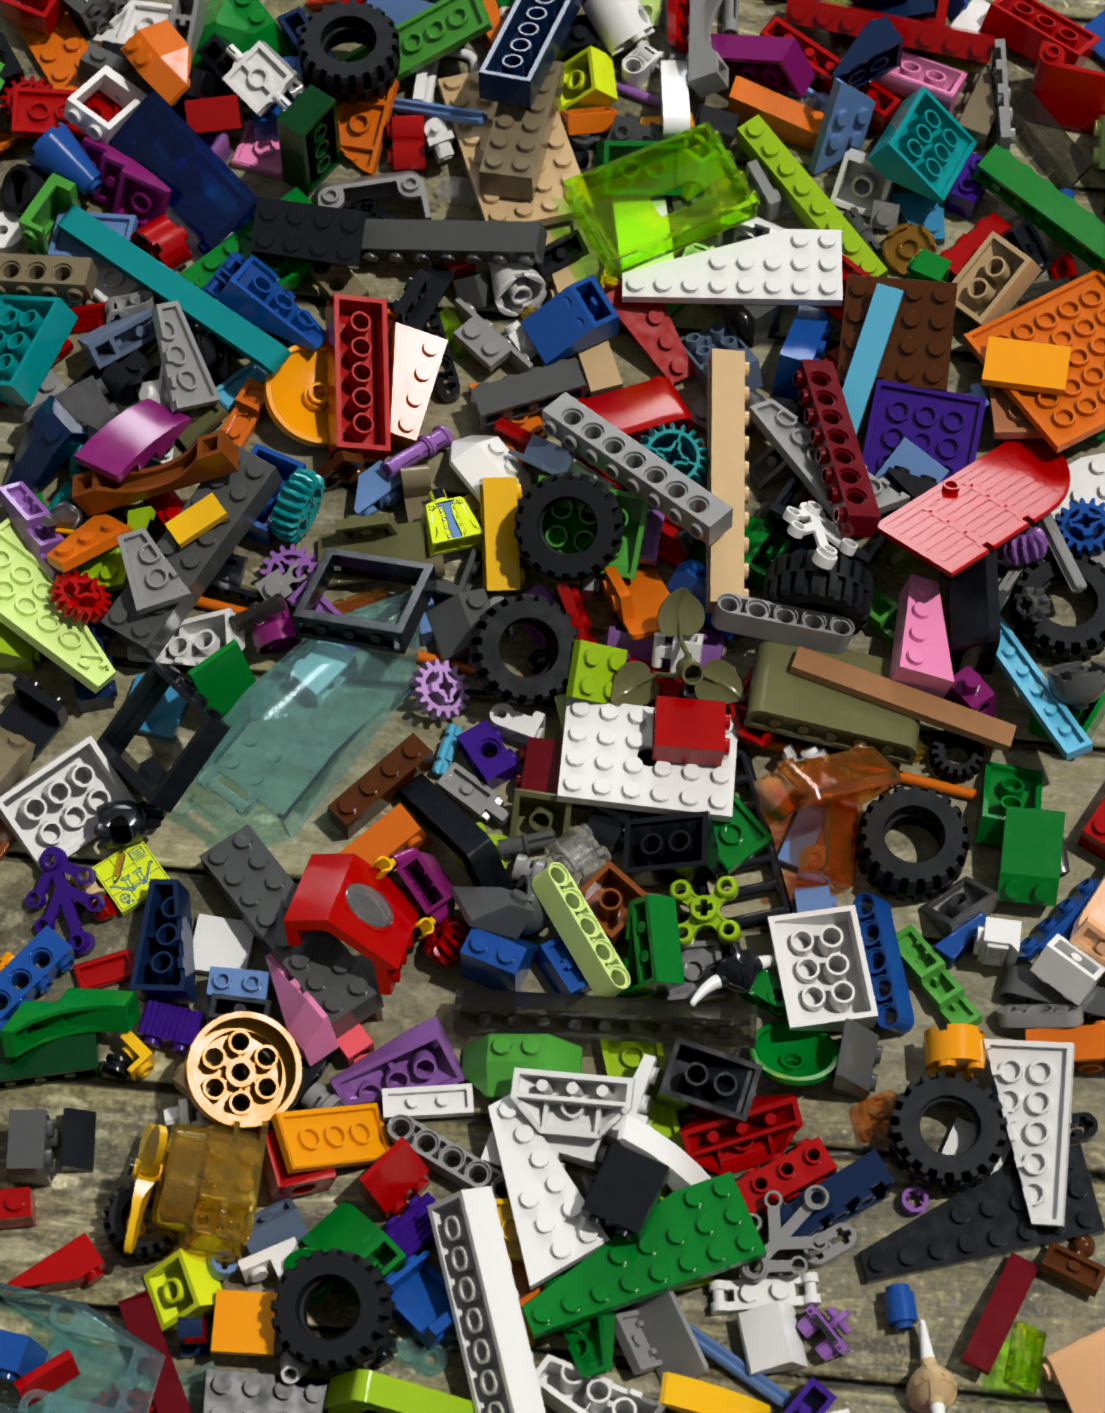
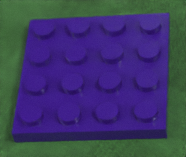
M877 379L862 455L867 471L875 476L904 437H906L949 470L942 481L949 478L976 459L987 398L935 389L915 388L909 384Z

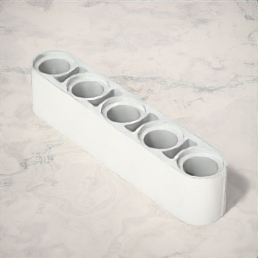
M660 60L663 138L690 137L689 88L686 81V74H688L687 60Z

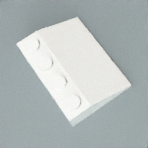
M89 735L84 736L1 793L0 818L40 868V856L45 849L59 847L69 857L97 837L93 832L94 827L99 823L97 806L116 800L136 801L93 737ZM54 856L51 858L50 866L55 863Z
M855 905L769 916L767 920L789 1030L843 1032L846 1018L854 1020L867 1029L874 1028L879 1015Z

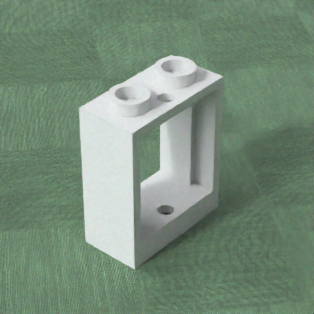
M105 65L67 98L63 117L87 133L93 140H100L109 144L144 113L148 95L112 68ZM98 90L124 108L109 122L83 104Z

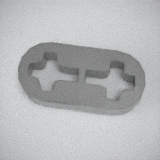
M847 1223L833 1225L821 1232L829 1239V1246L822 1252L821 1259H818L816 1256L810 1257L811 1249H803L802 1257L808 1261V1266L812 1268H820L853 1249L857 1236L855 1229ZM840 1231L842 1235L848 1233L847 1244L839 1241L832 1245L831 1242L837 1239V1232ZM818 1236L814 1239L815 1247L822 1248L825 1245L824 1237Z

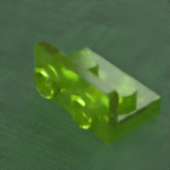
M1014 1322L1005 1367L1003 1383L1009 1385L1008 1391L1013 1395L1037 1394L1047 1335L1025 1322Z

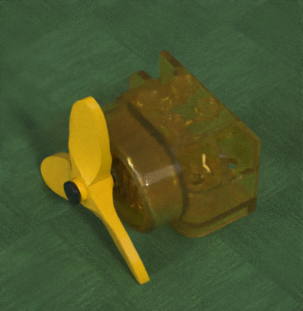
M236 1120L232 1122L230 1128L220 1125L201 1127L183 1122H175L168 1134L166 1126L148 1124L141 1137L138 1158L134 1160V1157H130L127 1168V1175H131L135 1179L124 1252L132 1254L134 1251L144 1211L156 1181L157 1186L152 1210V1224L154 1227L179 1232V1245L186 1253L237 1264L253 1230L269 1122L263 1120L257 1134L240 1130V1121Z

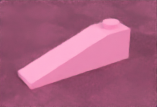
M269 953L265 958L287 1031L294 1039L301 1059L303 1058L311 1067L339 1048V1043L325 1011L307 991L304 992L301 989L299 982L295 978L291 979L287 970Z

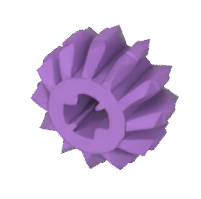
M1029 526L999 546L1000 554L1003 557V561L1009 565H1028V563L1037 562L1038 559H1043L1046 556L1048 541L1043 530L1039 527Z

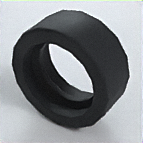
M17 164L11 167L6 173L1 187V202L4 209L8 213L22 216L47 181L45 173L26 164ZM27 181V191L24 199L21 201L22 189Z

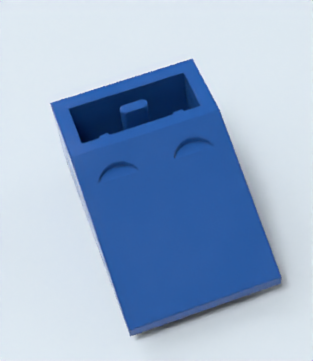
M591 275L566 287L520 322V325L544 365L548 366L619 334V315L594 275Z

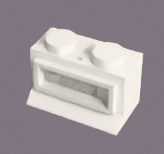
M986 917L983 927L978 926L976 937H974L972 954L977 955V961L982 962L983 965L1002 967L1004 965L1006 968L1014 966L1019 954L1022 921Z

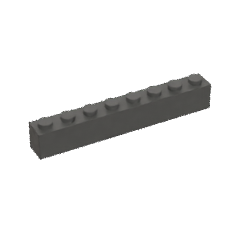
M366 219L361 259L368 262L390 260L395 263H403L404 260H415L418 263L424 264L430 261H441L446 264L466 261L474 265L481 264L482 262L506 265L508 262L531 266L534 263H543L547 232L541 222Z

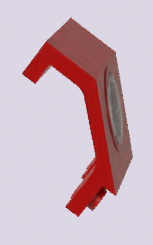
M354 853L311 854L283 920L288 946H300L306 930L327 931L370 959L375 967L380 995H392L395 984L400 982L402 965H406L408 949L413 946V935L419 930V927H415V924L419 920V913L422 907L412 893L389 877L385 876L383 879H376L380 871L374 867L370 869L371 865Z

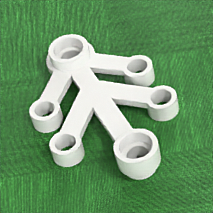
M802 502L798 509L788 506L782 515L783 519L790 523L787 532L792 537L802 539L803 536L813 533L817 549L812 556V561L823 569L831 570L838 559L837 550L829 545L828 541L848 556H853L858 548V544L850 539L851 536H840L838 525L826 518L823 507L817 502Z

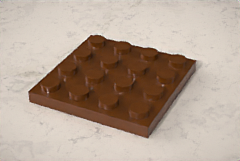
M847 274L837 376L840 384L845 382L876 285L881 283L904 290V294L873 387H876L877 379L909 384L915 388L947 391L958 283Z

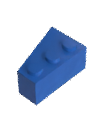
M799 305L779 355L772 390L773 396L798 400V391L793 385V373L795 370H798L801 359L820 360L819 357H823L827 345L825 340H830L834 327L833 324H829L831 315L826 311L806 305Z

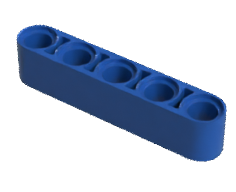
M867 892L860 893L856 896L852 905L856 907L879 1015L877 1023L883 1029L898 1034H906L914 1025V1014L889 903L883 898Z

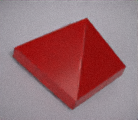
M1067 252L1049 266L1056 289L1077 276L1070 252Z

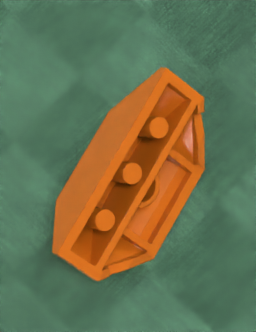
M167 19L138 30L121 48V51L138 73L169 105L172 106L190 88L189 74L192 49Z

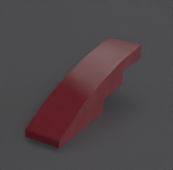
M1011 1252L960 1360L961 1363L989 1376L1039 1269V1265Z

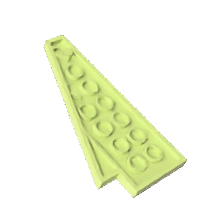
M8 517L0 524V622L95 694L98 693L114 679L115 669L87 625H84L80 619L74 623L70 616L62 617V610L54 609L56 603L49 601L51 596L49 589L54 580L50 578L35 559L12 520Z

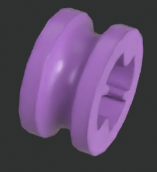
M910 1186L903 1192L900 1205L903 1212L907 1215L919 1216L925 1212L929 1197L922 1187ZM910 1195H914L916 1199H922L918 1208H915L913 1203H907Z

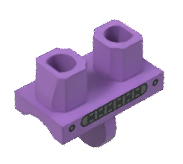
M813 1304L809 1305L805 1309L807 1314L796 1325L807 1339L820 1329L827 1338L816 1346L815 1350L824 1361L827 1362L839 1354L845 1356L851 1349L835 1330L839 1328L845 1336L852 1331L846 1323L851 1316L849 1311L845 1310L839 1314L833 1306L829 1307L825 1312L832 1320L828 1322Z

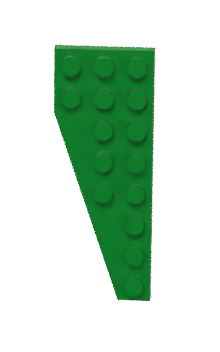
M732 1172L672 1192L656 1205L640 1242L633 1238L631 1241H626L617 1236L613 1237L522 1307V1313L532 1338L542 1337L766 1257L767 1251Z

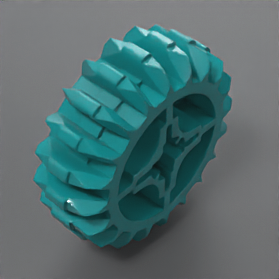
M674 422L670 423L669 429L666 430V427L661 423L658 426V432L654 428H650L648 431L649 436H641V445L666 462L669 456L671 457L672 452L675 451V461L671 465L682 473H689L686 476L699 485L702 483L701 477L707 474L705 466L709 464V459L704 457L707 455L708 449L700 447L703 443L702 438L693 439L696 433L695 430L687 434L685 433V425H681L680 429L676 430ZM663 442H673L668 448H654V446ZM681 445L688 450L693 462L689 461V458L682 454Z
M300 468L290 475L289 480L285 481L271 516V532L274 536H277L282 541L293 544L298 543L306 536L312 523L315 522L316 515L319 513L318 511L322 504L321 501L325 489L322 476L310 469Z

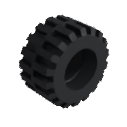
M134 1180L130 1181L131 1187L125 1189L122 1185L117 1188L119 1194L116 1196L112 1193L109 1197L111 1204L105 1205L104 1213L106 1217L103 1218V1224L106 1234L114 1250H118L120 1256L124 1259L130 1257L133 1263H139V1260L143 1259L145 1264L152 1263L151 1258L157 1257V1260L160 1261L164 1259L163 1253L167 1251L171 1254L175 1250L173 1244H179L181 1240L180 1232H183L184 1224L182 1222L183 1216L176 1197H173L172 1191L167 1187L163 1189L162 1184L155 1181L146 1208L154 1209L161 1214L160 1223L152 1232L138 1235L132 1254L125 1253L126 1224L131 1213Z

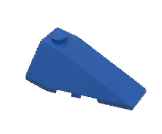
M252 254L231 277L216 300L253 325L315 352L326 339V332L308 311L301 310L293 301L295 295L290 290L286 292L277 282L279 276Z

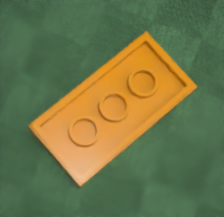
M377 1102L276 1112L271 1116L288 1174L374 1164L391 1148Z

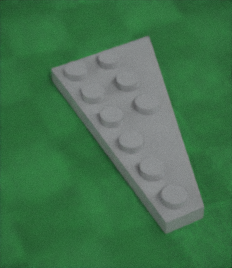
M773 399L749 406V417L833 520L832 505L827 500L826 485L821 480L822 472L820 465L816 463V452L814 445L810 443L809 429L798 422L796 415ZM868 472L880 514L902 507L909 502V495L903 491L899 494L889 487L890 482L883 477L878 479Z

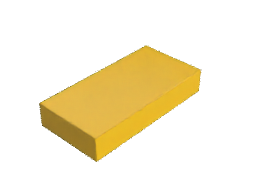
M210 493L166 522L165 525L182 549L229 516L215 495Z

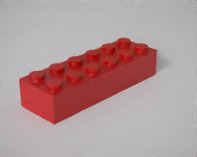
M333 294L325 307L328 459L333 458L334 454L339 451L348 450L349 452L362 454L365 463H377L379 460L384 462L391 452L387 299Z

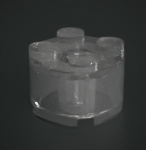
M585 823L580 826H574L545 847L546 858L551 856L553 862L564 865L579 889L609 860H612L609 850L604 845L600 846L591 828Z

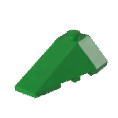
M580 1262L544 1282V1289L548 1288ZM616 1310L561 1329L569 1344L570 1354L583 1379L612 1372Z

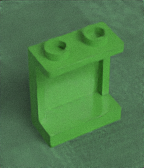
M52 173L18 220L24 246L29 254H48L47 237L55 227L59 210L68 211L73 204L81 208L76 183Z

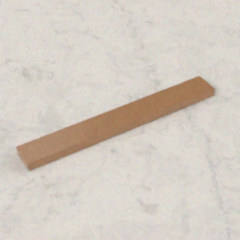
M801 646L797 649L789 673L1007 753L1017 728L1014 724Z

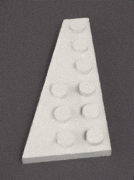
M983 1039L991 1064L992 1075L996 1083L998 1098L1003 1106V1117L1007 1118L1006 1128L1021 1178L1031 1223L1035 1226L1064 1227L1075 1044L1070 1042Z
M511 1094L489 1105L488 1111L530 1290L587 1258L610 1239L603 1228H596L585 1221L586 1218L582 1214L585 1200L543 1135L535 1129L510 1098Z

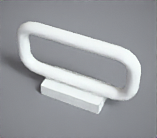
M458 48L445 55L467 60L470 64L469 72L480 70V60L470 50ZM440 59L415 72L411 100L433 103ZM424 117V127L426 122L431 118ZM447 126V131H453L452 126Z

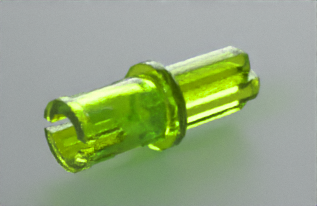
M444 307L440 311V317L446 330V338L450 341L455 358H465L470 353L453 339V332L461 326L455 308Z

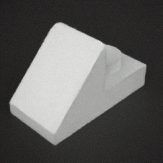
M295 1237L239 1260L238 1265L245 1283L260 1282L266 1279L269 1274L275 1272L279 1283L282 1284L284 1281V1261L291 1252L299 1249Z

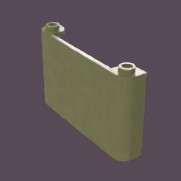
M758 639L743 726L910 766L913 765L917 754L920 720L789 673L798 646ZM809 649L889 679L891 660L852 650H846L841 654H833Z

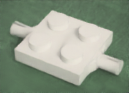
M260 40L243 54L234 44L229 45V47L235 54L229 48H226L225 52L235 62L231 70L222 79L257 115L261 116L275 103L282 109H287L283 104L284 102L288 106L292 104L284 94L297 78Z

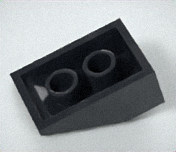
M676 1036L671 1045L654 1102L684 1112L746 1123L763 1065Z

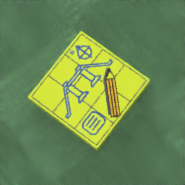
M143 840L127 845L92 867L96 872L97 880L122 916L127 915L146 903L150 879H170Z

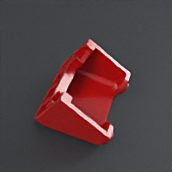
M1042 41L1026 106L1027 117L1035 123L1094 136L1095 120H1099V115H1105V72L1065 64L1066 53L1064 48L1055 43Z
M655 376L646 382L586 399H577L640 444H642L640 441L641 436H649L648 431L650 428H654L658 432V426L661 423L666 427V430L669 429V425L672 422L675 423L676 430H679L681 425L686 426L685 433L687 434L693 430L691 414L668 377Z

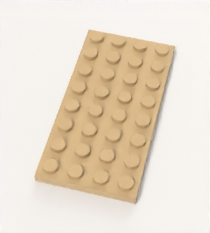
M479 71L437 79L444 105L481 110L487 113L484 126L450 122L483 221L541 222L543 226L594 216L591 199L558 109L533 201L480 194L479 169L498 102L479 98Z

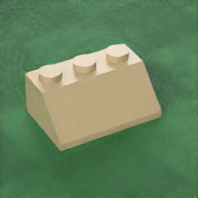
M992 231L952 281L958 283L955 308L980 327L1008 313L1042 270L1032 258Z

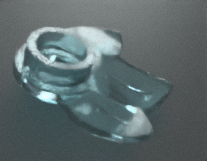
M409 1330V1339L396 1342L397 1352L403 1361L418 1365L424 1373L429 1375L439 1374L446 1368L448 1353L456 1345V1330H453L431 1350ZM431 1355H435L438 1358V1362L434 1365L427 1362V1358Z

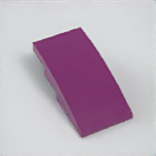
M89 135L83 139L82 148L102 174L100 180L102 185L94 193L93 199L113 207L112 214L136 215L138 219L137 226L139 227L161 214L166 215L172 191L167 185L138 162L100 140H93Z
M147 398L108 422L74 455V459L77 464L121 483L133 468L140 471L152 457L160 459L189 426L192 419L179 412L172 413L171 408Z

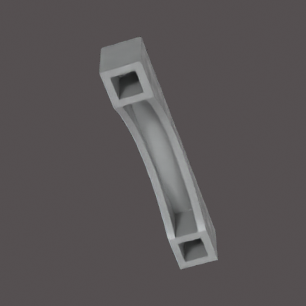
M688 0L690 15L687 17L689 24V34L687 35L689 54L686 56L688 63L686 81L689 88L694 89L700 98L729 88V68L720 55L712 48L711 42L712 24L723 0Z

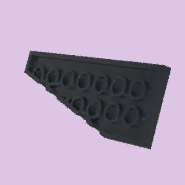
M1081 1144L1069 1146L1064 1227L1035 1226L1031 1223L1021 1178L1014 1160L990 1174V1176L985 1177L980 1185L976 1187L974 1185L970 1186L966 1191L958 1193L860 1251L859 1258L866 1284L1011 1254V1252L1016 1253L1049 1246L1051 1241L1059 1244L1072 1241L1079 1236L1088 1235L1091 1237L1104 1234L1105 1228Z

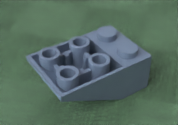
M726 322L714 324L708 329L688 334L680 339L696 374L694 377L706 397L707 362L712 348L745 351V362L750 364L748 379H745V386L749 387V392L763 387L758 358Z

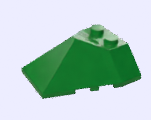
M210 0L207 3L204 29L191 65L213 71L197 53L213 33L228 39L242 54L250 50L259 40L267 43L280 57H291L292 54L276 21L259 0Z

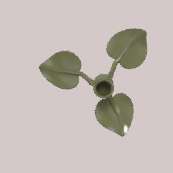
M681 587L669 594L662 602L657 614V624L661 633L667 637L677 635L678 642L684 653V658H681L676 664V672L651 673L650 668L644 662L630 661L625 663L614 676L610 701L617 706L623 703L644 706L656 698L660 690L659 684L654 680L656 677L674 678L675 680L681 678L687 684L694 685V693L697 699L723 701L726 704L744 701L742 682L731 664L723 659H711L703 668L701 664L692 658V654L683 640V635H694L702 628L705 621V611L700 601L686 587Z

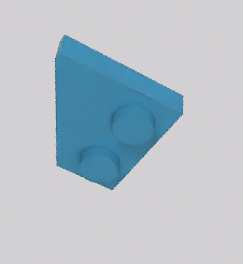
M892 193L891 202L901 203L899 212L902 215L903 223H913V225L926 227L933 234L936 245H944V203L935 202L918 193Z

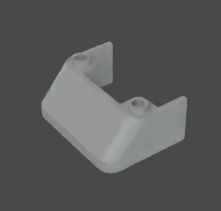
M412 170L325 182L316 189L317 205L341 209L355 207L363 199H371L377 203L402 199H419L422 219L431 220L424 181L418 173Z

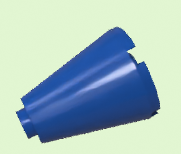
M59 122L58 129H55L53 126L50 127L32 147L35 154L33 158L28 155L27 163L48 176L55 173L76 183L77 191L83 195L96 193L102 185L100 181L102 174L64 123Z

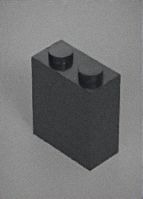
M613 1142L582 1207L583 1217L586 1218L585 1221L599 1229L606 1226L615 1230L614 1234L623 1240L631 1241L633 1238L640 1242L670 1177V1167Z

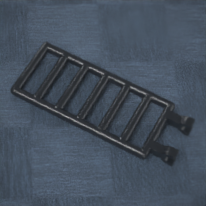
M744 746L737 747L736 759L740 760L743 774L735 775L734 787L747 785L750 800L743 801L742 803L750 812L754 811L755 817L772 835L749 750ZM774 840L764 848L765 853L753 856L733 871L768 864L772 880L739 887L738 895L734 900L775 891L780 907L725 918L727 920H734L740 927L767 922L769 916L793 913ZM718 864V875L725 874L726 872ZM706 880L695 881L698 896L711 894L709 893ZM708 908L703 909V916L707 915ZM712 928L707 929L710 933H716ZM728 930V931L725 932V934H726V935H730V934H732L734 931H733V930ZM726 945L727 955H733L734 951L731 945Z

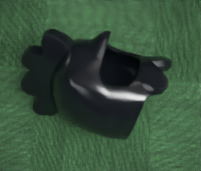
M131 800L110 801L97 806L99 823L94 827L93 832L96 836L102 838L97 844V848L100 851L116 849L143 840L148 830L161 826V821L165 819L164 811L151 804L147 805V802L137 804Z

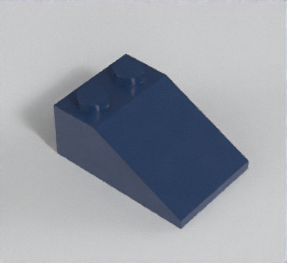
M887 15L880 19H872L861 30L832 73L831 89L834 79L839 78L858 90L901 65L903 38Z

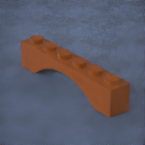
M224 430L197 437L188 450L169 462L141 469L140 471L131 470L121 483L92 470L73 475L72 499L88 516H92L238 472L239 448Z

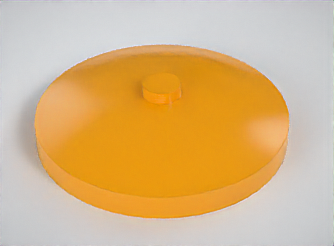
M322 343L315 352L296 344L288 348L291 355L274 376L269 373L266 374L263 387L264 402L273 422L288 437L307 446L328 448L326 343Z

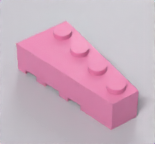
M911 574L899 594L889 679L944 698L954 683L939 585L936 581Z

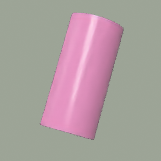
M902 50L901 65L875 79L874 82L889 92L904 98L909 97L924 86L951 114L962 92L967 73Z

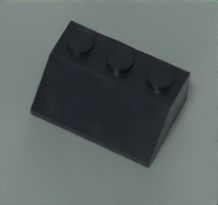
M709 811L625 820L623 873L639 887L671 884L678 879H684L688 882L718 879L719 851Z

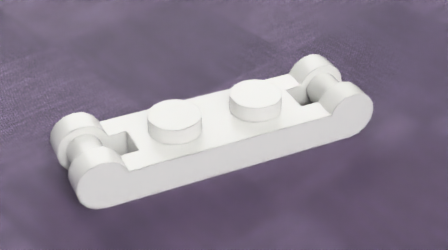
M806 1272L801 1275L766 1277L763 1281L757 1283L749 1282L746 1279L713 1280V1282L708 1284L709 1293H712L713 1302L710 1303L711 1314L741 1313L775 1301H780L795 1308H805L811 1304L819 1306L822 1302L821 1295L817 1293L816 1284L819 1283L818 1273ZM804 1286L805 1295L796 1296L795 1287ZM733 1292L734 1301H725L724 1293Z

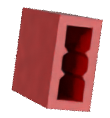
M656 696L653 709L651 760L721 766L724 755L728 756L730 751V738H725V731L730 729L731 714L726 713V702Z

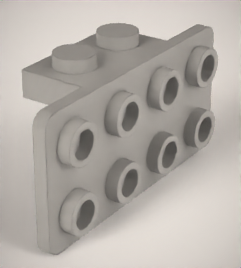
M673 1290L626 1306L628 1311L616 1313L615 1336L634 1375L656 1370L662 1382L663 1372L698 1379L708 1371V1363Z

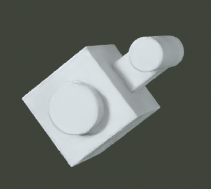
M655 632L651 666L661 668L663 658L671 659L670 673H675L677 662L684 658L677 635L674 636L673 644L665 643L666 636L661 632ZM704 634L683 635V640L692 654V658L701 664Z

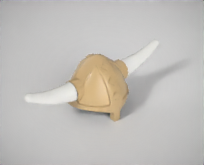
M922 1319L919 1321L921 1367L912 1374L907 1384L906 1400L909 1407L918 1413H945V1410L954 1403L957 1397V1380L947 1369L937 1364L926 1321Z

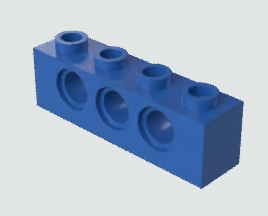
M48 925L0 971V1002L8 1003L5 1009L0 1010V1031L24 1001H33L40 993H46L52 987L53 980L61 972H67L74 964L76 955L73 947ZM41 960L50 961L44 968L36 967L37 963ZM20 981L29 982L23 989L15 988L16 984Z

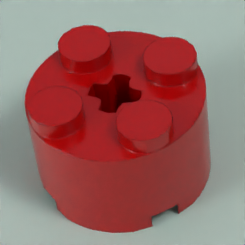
M161 214L141 226L130 236L131 243L173 271L192 260V255L186 243V240H188L186 230L180 225L176 227L165 214Z

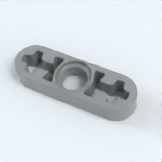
M1011 1004L997 1009L999 1026L1004 1028H1068L1084 1023L1082 1006L1076 1004Z

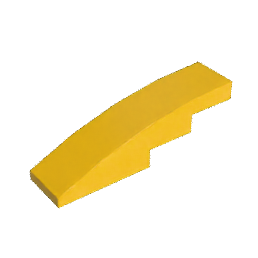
M663 1372L659 1404L679 1413H770V1405L749 1396L697 1379Z

